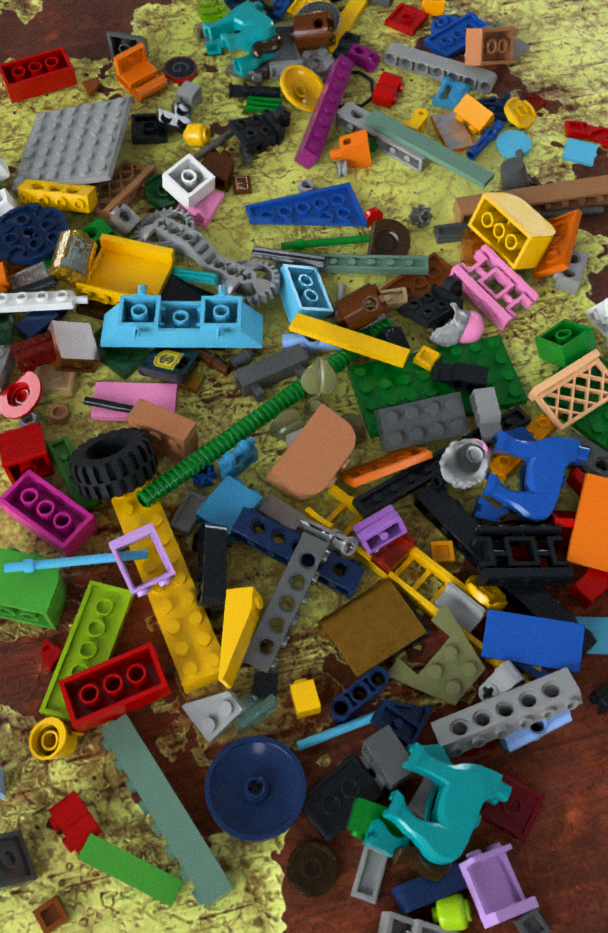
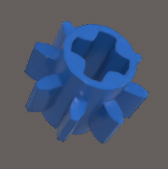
M214 465L205 466L203 470L192 477L193 485H199L202 489L209 485L213 486L212 479H217Z

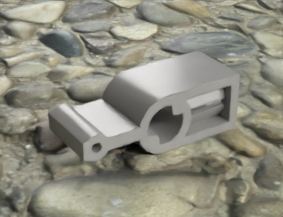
M495 388L474 389L469 399L475 423L480 429L481 440L486 444L495 443L492 440V436L502 430L500 424L501 413Z

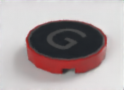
M173 57L164 64L165 77L168 80L171 79L173 83L183 84L185 80L190 82L194 76H197L196 62L189 57Z

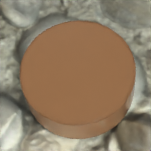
M58 403L50 408L49 417L53 423L61 425L69 421L71 412L67 405Z

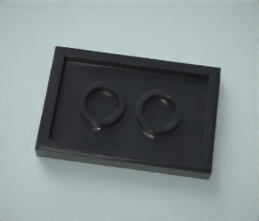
M352 753L306 792L302 811L325 841L329 843L346 828L355 798L360 797L375 803L385 794V791H381L374 777Z

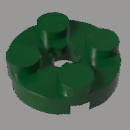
M155 174L147 180L144 195L146 200L156 207L157 210L162 211L163 208H173L179 203L168 192L166 194L160 193L159 189L165 190L162 187L161 174Z

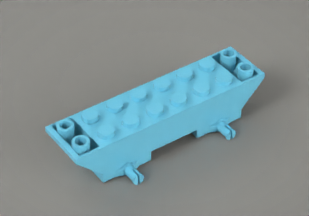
M139 284L137 294L120 295V302L104 314L100 347L262 348L263 315L242 302V296L226 294V285H223V291L222 285H219L218 294L202 296L201 301H162L161 295L146 294L147 286Z

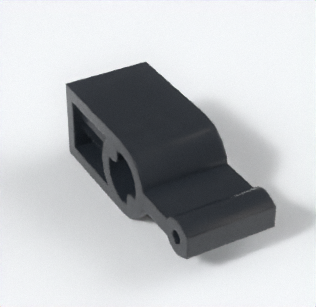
M435 361L431 381L449 384L450 387L456 390L472 392L474 389L486 387L489 367L462 362L450 365Z

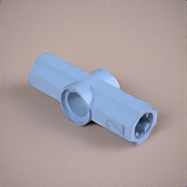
M282 333L283 350L299 343L304 350L306 349L312 355L317 354L320 350L342 349L298 333Z
M565 710L556 714L551 719H543L536 722L540 732H535L529 727L509 733L508 736L499 739L500 744L509 754L571 722V712Z

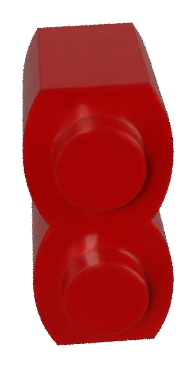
M383 71L374 88L371 103L390 109L393 104L396 105L399 93H402L404 89L403 77Z
M75 791L48 810L51 814L48 821L56 832L60 829L65 835L62 842L70 853L75 850L79 855L90 833L99 838L105 835Z

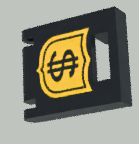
M155 347L143 361L142 365H140L138 372L143 376L183 385L200 362V354L180 348ZM185 360V368L183 370L178 369Z

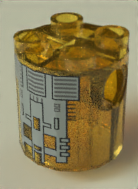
M81 230L60 232L48 269V276L55 275L57 280L67 282V285L72 288H76V282L86 284L97 251V243L88 237L86 232Z

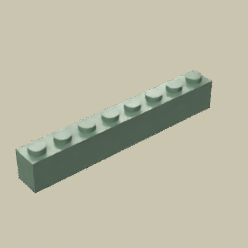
M125 713L100 730L104 736L100 741L107 752L112 750L116 758L112 761L119 773L125 771L129 779L125 783L132 794L135 792L139 794L142 800L138 802V805L145 816L150 813L155 822L151 826L158 838L163 835L168 844L164 848L171 860L177 858L181 864V867L177 870L185 883L191 881L195 890L191 893L199 906L205 904L207 909H209L234 891V888Z

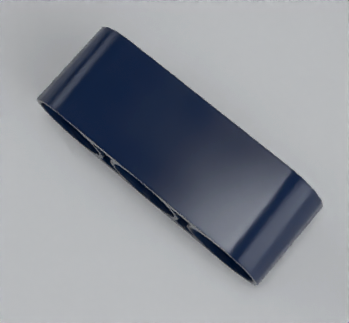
M375 667L335 697L330 705L332 721L337 724L349 721L383 694L389 682L388 672L382 667ZM380 677L384 683L376 685L371 679ZM361 691L366 697L358 700L353 696V693ZM337 706H344L347 712L340 715L334 709Z
M461 861L451 863L448 874L441 880L431 881L423 876H419L392 888L391 890L401 915H407L433 904L439 899L467 889V884L458 865Z

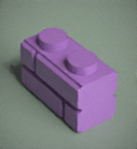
M391 504L352 527L368 555L408 532L401 517Z

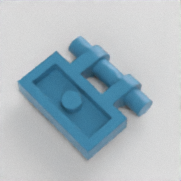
M252 436L246 440L242 439L237 443V447L232 451L224 453L222 455L223 458L217 462L221 467L219 471L222 481L227 475L232 478L237 477L258 460V450L253 445L256 442Z

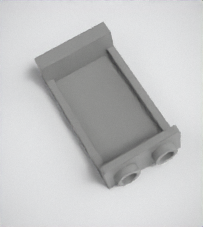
M294 24L274 25L275 31L282 39L283 44L281 49L278 50V55L267 60L270 80H279L281 73L289 65L298 64L303 66L296 41H291L289 28Z

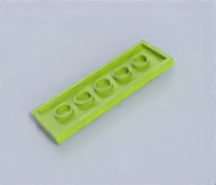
M92 580L89 581L40 707V714L71 722L58 681L112 658L134 597L129 590Z

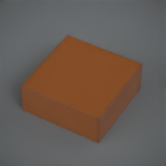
M57 895L32 911L43 933H52L71 920Z

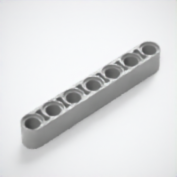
M391 43L383 56L384 62L389 66L439 81L444 76H449L454 81L472 85V91L482 94H489L497 81V75L493 71L473 65H465V63L398 43Z

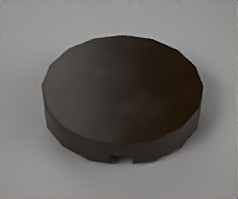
M318 842L305 843L297 846L290 854L287 862V878L291 887L298 894L307 898L320 897L328 893L335 884L338 875L337 861L333 852L327 846Z

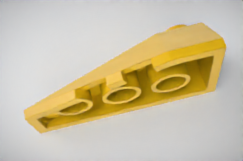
M254 587L226 590L218 680L226 688H232L260 619L263 598Z

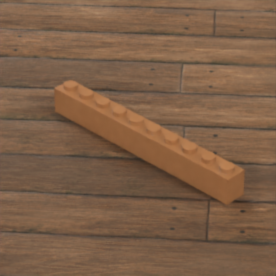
M608 175L496 192L513 194L524 200L537 212L608 204ZM483 194L455 198L453 213L457 223L470 221Z

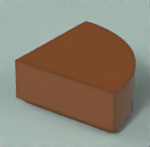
M98 77L82 82L89 97L95 95L100 87Z

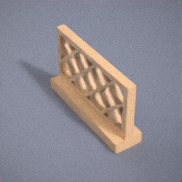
M594 349L533 387L527 395L531 402L536 401L560 432L608 402V392L604 391V383L608 384V369L600 361L599 357L601 354L597 349ZM596 366L601 372V377L591 375V368ZM577 377L586 379L585 387L575 385ZM590 380L600 382V389L590 388ZM560 388H570V397L560 395ZM575 390L585 392L584 400L574 398ZM589 393L599 395L597 403L588 401ZM545 397L555 398V406L547 405L543 399ZM559 399L569 401V410L558 407ZM573 403L583 404V412L573 411ZM558 413L567 414L568 421L562 424L557 418Z

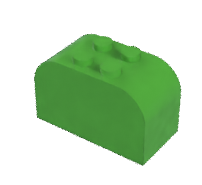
M12 547L8 549L0 548V618L56 630L68 598L67 586L58 569L34 570L32 573H24V571L4 573V563L23 562V559L33 558V560H44L47 558L35 552H30L29 554L22 553Z

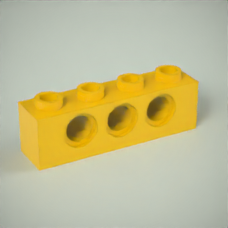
M26 179L17 188L20 206L40 204L41 207L49 208L52 206L58 210L90 213L98 204L96 186Z

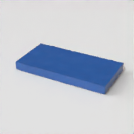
M488 609L481 657L501 661L510 660L513 663L554 670L567 667L571 673L579 674L585 624Z

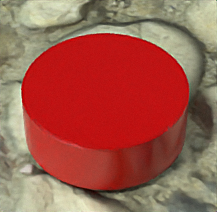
M372 207L365 213L364 216L367 224L372 226L373 222L383 218V213L378 207Z

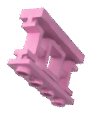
M484 244L480 250L478 249L473 257L477 263L468 268L461 262L452 268L449 276H454L462 281V293L503 331L517 316L512 310L519 304L528 310L535 305L539 295L492 248ZM485 264L492 269L488 273L482 269ZM474 273L481 278L477 282L471 277ZM492 278L496 279L505 288L497 295L485 284ZM512 290L519 296L515 300L509 295ZM501 299L508 304L504 309L497 303Z

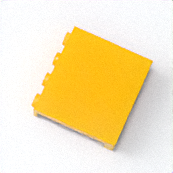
M102 233L99 238L101 249L83 284L78 282L75 284L79 296L87 295L88 300H95L103 304L117 305L120 302V295L137 294L139 284L147 286L146 294L161 295L176 264L174 249Z

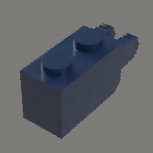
M68 309L31 311L15 324L19 337L34 349L38 348L41 345L42 339L50 338L47 337L46 332L51 320L61 321V318L68 313Z

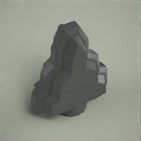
M264 62L257 69L248 72L245 77H241L234 72L233 64L228 66L227 70L228 74L236 78H244L248 82L256 83V85H262L263 78H268V64H264Z

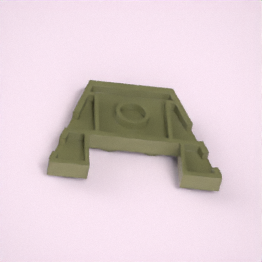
M444 604L431 621L445 632L449 639L419 674H416L399 658L387 672L391 679L456 705L486 668L449 608Z

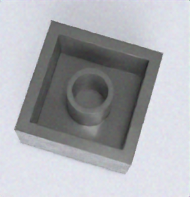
M389 724L363 741L360 759L367 769L371 768L376 775L374 780L381 791L385 790L389 795L413 779L415 772L402 768L404 760L407 761L410 755Z

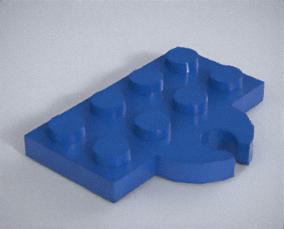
M471 11L460 18L448 14L439 15L438 22L435 18L432 20L431 35L424 38L423 45L436 55L451 59L465 50L466 28H483L489 24Z

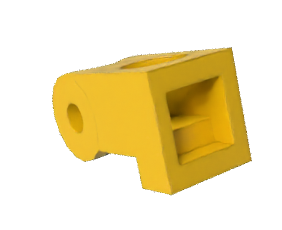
M418 108L414 110L412 118L409 121L404 119L402 124L422 133L427 126L429 113L426 109Z

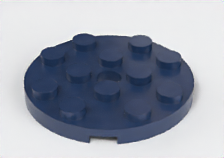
M26 204L11 209L0 217V257L12 264L34 266L37 263L54 258L64 248L69 238V226L65 216L52 206L47 208L41 207L40 204Z

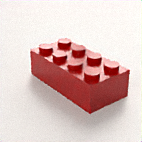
M63 46L0 64V77L12 104L77 85L74 68Z
M152 642L58 681L72 726L79 733L172 694Z

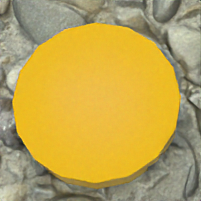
M511 97L504 106V113L507 119L519 128L531 127L536 121V112L533 106L526 100H519V97Z
M478 575L469 576L465 582V588L474 599L492 610L502 611L506 607L508 601L505 600L506 596L497 586L478 587L476 579Z

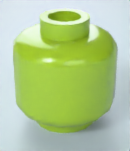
M454 893L437 900L436 906L431 908L434 924L439 923L446 931L465 930L469 922L472 921L468 898L464 899L460 893Z

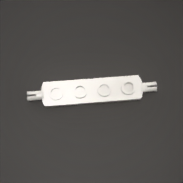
M73 290L0 293V313L74 309L76 304H88L87 295L76 296Z

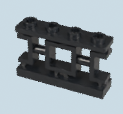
M481 524L476 526L469 535L472 547H483L486 562H480L476 567L477 572H479L476 578L478 587L566 585L574 576L573 569L568 567L569 561H557L554 546H559L563 541V536H560V533L563 531L562 526H553L552 524L532 526L531 524L510 526L509 524L489 526ZM501 540V549H493L492 541ZM536 540H544V549H537ZM527 546L530 561H514L511 547ZM540 558L547 559L548 567L539 568L541 566ZM496 559H503L505 568H496Z

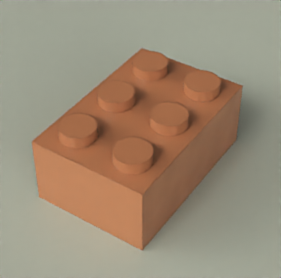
M515 27L466 28L465 65L484 66L513 63Z
M141 398L127 415L128 427L145 432L150 439L155 454H162L169 457L173 462L179 463L185 460L187 456L191 457V454L198 448L197 424L195 421Z

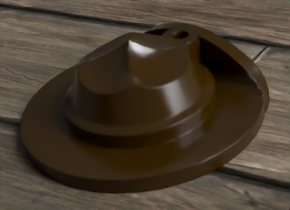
M381 219L373 222L367 255H407L411 244L408 230L402 223L394 219Z

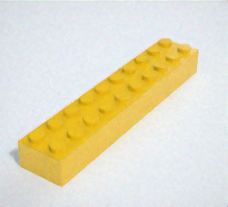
M150 480L146 481L142 487L136 488L135 491L128 492L121 497H113L110 500L124 535L152 522L174 568L176 575L172 577L173 582L162 587L157 584L150 588L151 592L147 595L185 694H189L219 681L221 648L204 607L197 606L196 587L160 501L156 500V504H151V507L147 509L137 499L136 493L142 491V488L147 487L149 483H152ZM150 537L129 546L130 551L148 550V559L134 560L142 583L166 573L165 567Z

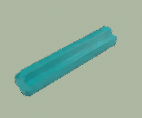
M173 268L171 272L172 276L184 281L216 285L219 281L216 273Z

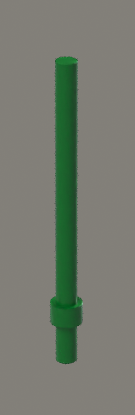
M370 235L314 240L295 239L292 242H281V250L296 249L298 251L310 247L369 242Z

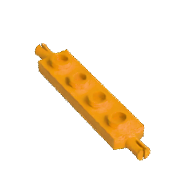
M543 413L526 428L537 441L549 438L557 430L549 417ZM558 413L557 418L561 417L562 413ZM499 454L490 463L489 469L498 478L506 480L524 462V459Z

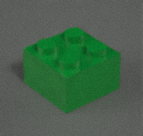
M567 319L560 321L535 338L539 358L562 368L569 366L594 349H597L593 329Z

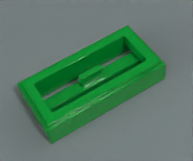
M248 95L245 112L262 114L263 109H269L273 113L277 107L282 106V99Z

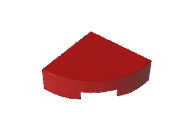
M45 639L41 648L42 660L45 666L52 672L58 664L63 649Z

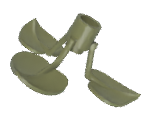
M318 356L301 377L302 387L309 393L306 396L307 405L304 406L303 414L300 416L299 411L295 408H287L281 411L271 423L269 433L272 437L286 441V435L306 425L303 419L306 417L308 410L315 412L322 403L324 404L321 393L331 394L337 386L336 374L331 365L322 357ZM353 413L342 415L341 417L352 426L355 432V445L364 442L367 438V433L362 418Z

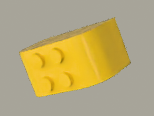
M484 192L468 223V226L514 270L537 267L556 233L555 228L528 203L513 194L505 192Z

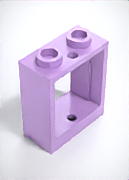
M152 522L108 542L109 548L132 596L136 594L138 597L150 593V588L157 584L162 587L173 582L172 577L176 573ZM150 537L165 567L166 573L135 587L119 551Z

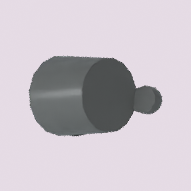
M521 149L515 152L516 157L509 158L501 164L502 190L529 187L532 182L531 175L527 173L523 161L524 152Z

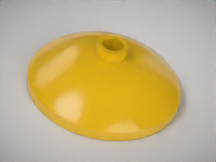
M293 64L287 66L280 76L281 89L287 100L300 110L313 112L324 85L317 74L305 66Z

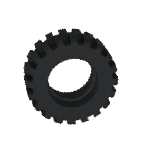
M120 428V430H111L108 433L99 434L95 438H90L72 452L68 461L69 470L79 493L90 500H109L113 497L124 496L128 492L131 493L136 488L145 485L146 481H150L156 473L158 461L148 435L142 430L135 428Z

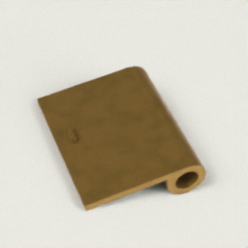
M387 578L317 621L318 626L316 627L322 639L327 638L329 641L332 640L357 678L427 633L394 584Z

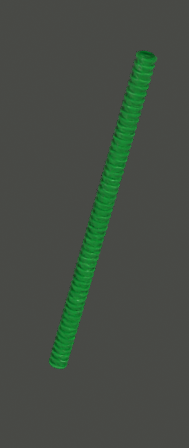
M385 319L368 331H365L364 334L375 338L384 327H394L389 319ZM342 348L326 359V361L331 365L335 374H337V372H340L363 355ZM301 377L296 382L287 386L286 389L274 395L272 399L264 402L262 406L254 409L252 413L244 416L242 420L234 423L232 427L224 430L217 438H213L212 442L209 441L201 449H197L196 453L193 452L191 454V457L187 456L180 464H176L175 468H170L169 472L166 471L164 473V476L160 475L158 479L153 480V483L143 487L142 491L136 493L140 504L149 509L151 504H156V500L160 501L162 496L165 497L173 489H177L178 484L182 485L184 481H188L189 477L192 478L200 470H203L205 466H209L210 462L213 463L226 451L234 448L242 439L245 440L246 437L251 436V433H255L261 426H265L266 423H269L281 411L290 408L295 402L308 395L309 393L302 387Z

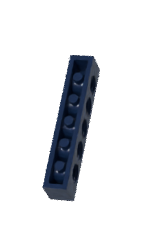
M243 507L231 529L230 537L287 566L294 553L293 548L297 547L301 534L295 529H287L281 526L280 522L275 519H268L262 516L254 508L248 509ZM260 527L263 532L256 533L252 528ZM279 537L283 540V543L277 544L273 541V538ZM329 549L331 552L325 564L323 563L317 568V571L321 572L317 582L351 598L363 576L365 568L361 567V564L357 561L347 560L339 552ZM304 555L301 558L304 566L311 567L314 565L311 555ZM333 568H340L343 571V575H337Z

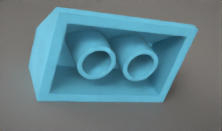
M292 264L282 265L279 270L281 288L278 289L290 324L297 312L319 320L333 314L332 305L317 267Z

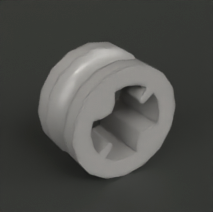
M344 160V162L337 161L338 177L341 175L347 177V160Z

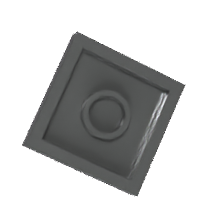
M21 830L0 833V891L31 884L37 879Z

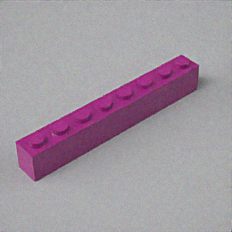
M340 54L330 67L294 158V161L308 170L321 155L355 64L343 54Z

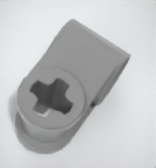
M510 660L505 661L481 684L478 691L481 701H485L523 685L526 679Z

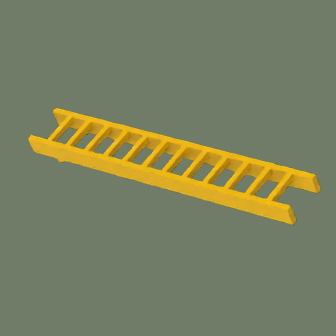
M333 484L328 488V494L341 504L326 520L309 506L305 509V515L331 530H336L337 528L333 526L332 522L348 508L358 516L343 531L344 535L349 536L354 531L352 527L363 521L364 518L352 505V501L355 498L349 496ZM403 536L391 541V550L384 551L377 559L370 554L368 555L363 546H357L353 554L354 557L383 580L389 579L402 595L406 596L431 618L440 610L433 603L445 591L449 581L485 608L484 618L487 616L489 608L474 599L465 588L464 583ZM398 547L409 557L393 573L382 563ZM415 560L426 571L410 587L399 577ZM433 574L444 585L428 601L417 590ZM460 626L475 652L481 656L483 643ZM483 658L494 668H497L499 665L505 662L501 660ZM525 672L523 674V677L526 679L524 684L531 682L529 679L532 678L531 675Z

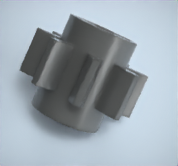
M419 204L418 208L412 207V212L409 215L412 220L411 225H417V228L430 225L431 218L433 217L430 212L431 208L425 207L423 204Z

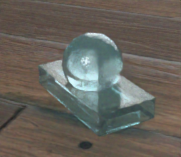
M273 693L261 702L254 694L241 696L239 700L246 710L241 714L242 717L233 723L234 730L239 736H242L277 709L278 700Z

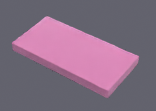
M96 382L93 398L133 406L141 398L176 413L178 385L170 383ZM92 406L91 419L98 421H127L129 413Z

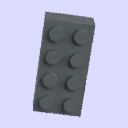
M460 392L373 410L382 451L386 452L469 433Z

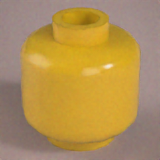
M191 123L184 130L183 138L190 147H203L210 141V129L204 123Z

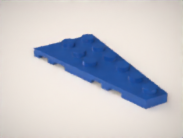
M350 182L245 206V212L250 224L367 227V220Z

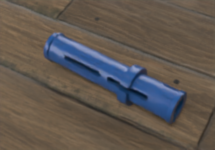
M495 120L489 128L484 130L479 140L467 151L466 156L468 159L475 160L485 147L497 138V134L504 127V123L501 120Z

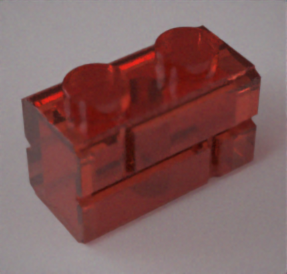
M49 331L10 345L21 373L27 370L34 371L37 367L44 364H52L57 359L53 339Z

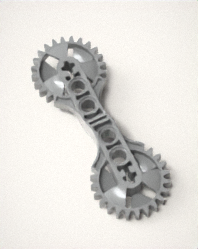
M170 207L169 210L163 208L161 212L156 210L155 214L149 213V217H143L144 221H139V226H135L136 231H134L136 241L172 248L174 252H180L192 258L204 272L217 274L219 277L217 289L219 285H222L223 291V285H226V294L233 296V293L236 292L242 295V302L251 308L255 304L260 307L261 302L267 304V298L273 299V294H278L277 289L281 288L279 271L275 268V265H270L269 261L264 263L263 259L259 262L256 259L252 262H249L248 259L233 261L220 255L203 234L196 231L194 220L189 212L186 213L185 209L180 211L179 207L175 210ZM173 219H179L181 222L179 223ZM151 235L157 236L159 242H150L148 239ZM255 271H262L266 274L263 278H258Z

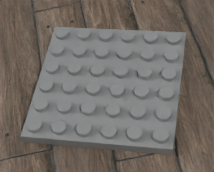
M130 96L37 114L11 189L15 196L18 195L17 188L26 179L80 185L112 180L133 103Z

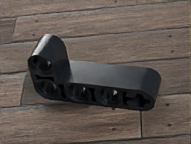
M203 522L195 532L192 541V551L198 552L196 603L199 607L221 610L226 596L227 527Z

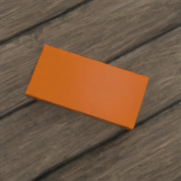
M579 209L548 220L555 228L556 233L537 267L534 268L532 276L535 280L569 269L582 212Z
M418 445L410 446L339 473V477L342 482L355 488L431 459L433 456L429 449Z
M586 473L565 561L607 573L608 478Z

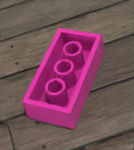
M30 469L0 497V506L6 514L64 557H72L99 528L94 515Z

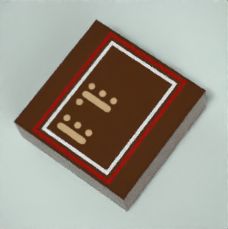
M250 176L232 177L234 195L252 193Z

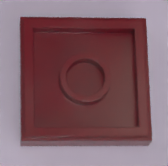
M499 770L498 773L503 775L501 781L512 787L509 798L506 802L499 800L497 805L494 806L484 802L479 814H481V819L524 843L546 795Z

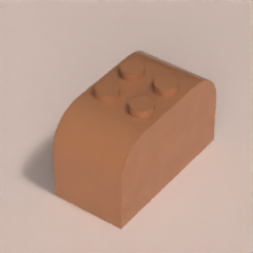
M322 403L266 476L265 480L287 497L298 502L313 499L323 489L327 491L338 478L335 474H339L350 462L348 456L353 451L356 442L352 426Z

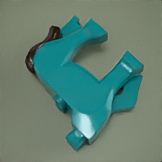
M247 0L232 9L224 18L213 23H202L204 36H210V39L205 42L208 55L221 54L222 47H228L229 52L241 49L250 53L245 57L232 60L234 72L241 77H245L248 72L257 69L261 63L278 55V50L281 49L283 41L275 31L273 20L262 13L264 10L263 4L259 1L252 3Z
M416 742L404 747L410 757L407 761L404 760L402 768L415 772L434 784L426 800L423 820L415 817L409 811L404 796L398 790L393 791L389 797L391 803L387 809H384L382 816L393 822L406 836H393L388 831L386 825L379 818L372 820L362 844L377 849L386 856L391 857L392 866L409 865L425 879L438 881L448 874L451 863L459 858L465 850L473 829H476L480 823L481 814L479 813L482 804L487 802L494 806L497 805L499 800L506 802L512 787L501 781L503 778L502 774L481 765L469 763L453 765L444 748L439 744L420 745Z

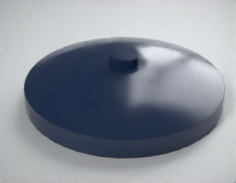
M250 736L230 743L217 754L206 775L205 799L213 820L224 832L238 840L263 842L280 836L295 823L305 803L306 778L300 761L286 745L269 737Z

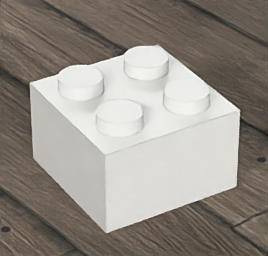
M189 153L162 174V187L189 210L190 206L194 207L215 190V176Z

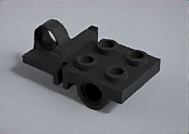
M285 106L277 107L273 113L269 109H263L262 117L254 115L231 120L228 127L246 149L251 148L255 154H261L267 149L269 143L273 147L275 144L280 145L285 135L283 128L289 126L291 114Z
M449 276L443 286H437L436 283L431 285L430 293H424L401 305L400 313L427 329L431 328L435 331L436 328L445 326L449 322V318L453 319L455 315L450 303H456L463 310L464 300L460 299L462 296V281L454 276Z

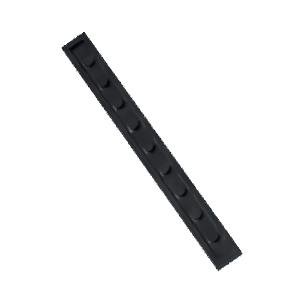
M517 405L501 414L500 424L502 431H509L525 427L531 422V418ZM477 428L456 441L472 438L481 440L480 429ZM489 443L487 446L490 448L496 443ZM449 445L433 453V458L405 469L353 499L352 505L366 519L386 506L396 503L430 483L434 475L442 473L439 461Z

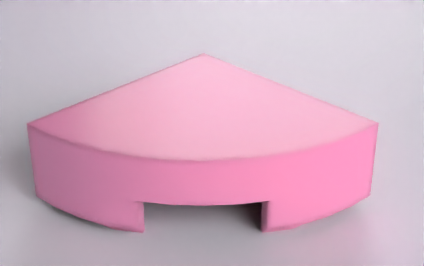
M190 206L188 212L192 216L195 225L207 228L209 225L207 217L197 208Z

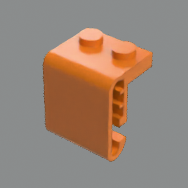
M142 43L113 57L118 82L139 102L168 86L167 79L163 74L158 77L156 76L159 74L158 69L147 60L145 45Z

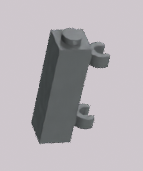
M300 343L235 370V383L243 397L253 394L256 402L259 403L265 400L263 389L295 375L297 379H300L304 371L309 367L310 355L306 349L302 348Z

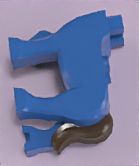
M525 427L496 432L492 436V440L496 443L492 453L524 459L519 475V491H513L503 486L497 475L489 472L486 476L487 484L483 488L482 495L490 496L505 506L495 508L486 499L478 497L473 516L477 520L490 522L497 526L509 524L510 526H521L524 524L542 526L547 524V517L553 513L560 489H563L566 483V476H564L565 468L570 464L580 466L582 462H586L590 448L579 446V440L563 437H549L537 441Z

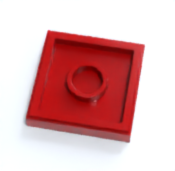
M400 3L386 18L385 25L413 37L428 20L429 14Z

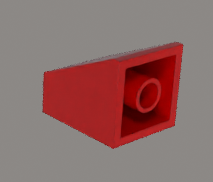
M40 422L0 433L1 462L12 485L28 469L41 478L55 475Z

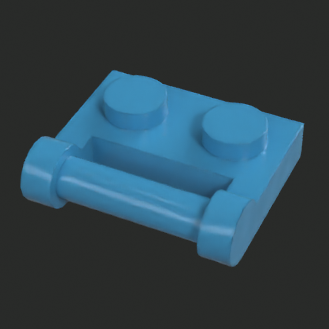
M444 76L437 94L432 99V103L435 106L453 111L465 94L470 93L472 85L454 81L451 77ZM446 89H451L447 99H443Z

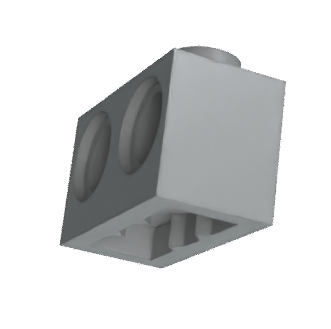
M573 250L569 269L553 275L552 280H555L554 289L576 295L589 254Z

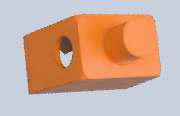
M367 129L341 136L339 138L340 147L330 149L331 160L341 158L342 162L347 160V168L372 167Z

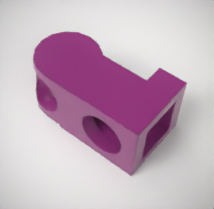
M354 43L348 52V58L355 63L354 65L363 68L369 73L374 72L381 61L380 56L376 52L357 43Z

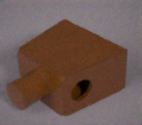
M222 150L220 154L210 152L201 161V164L215 176V189L228 192L234 173V163L231 154L227 150Z

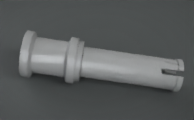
M307 516L302 517L299 521V528L326 541L329 543L328 546L330 548L341 550L343 555L351 556L356 551L358 546L357 538L353 536L348 537L339 529L331 530Z

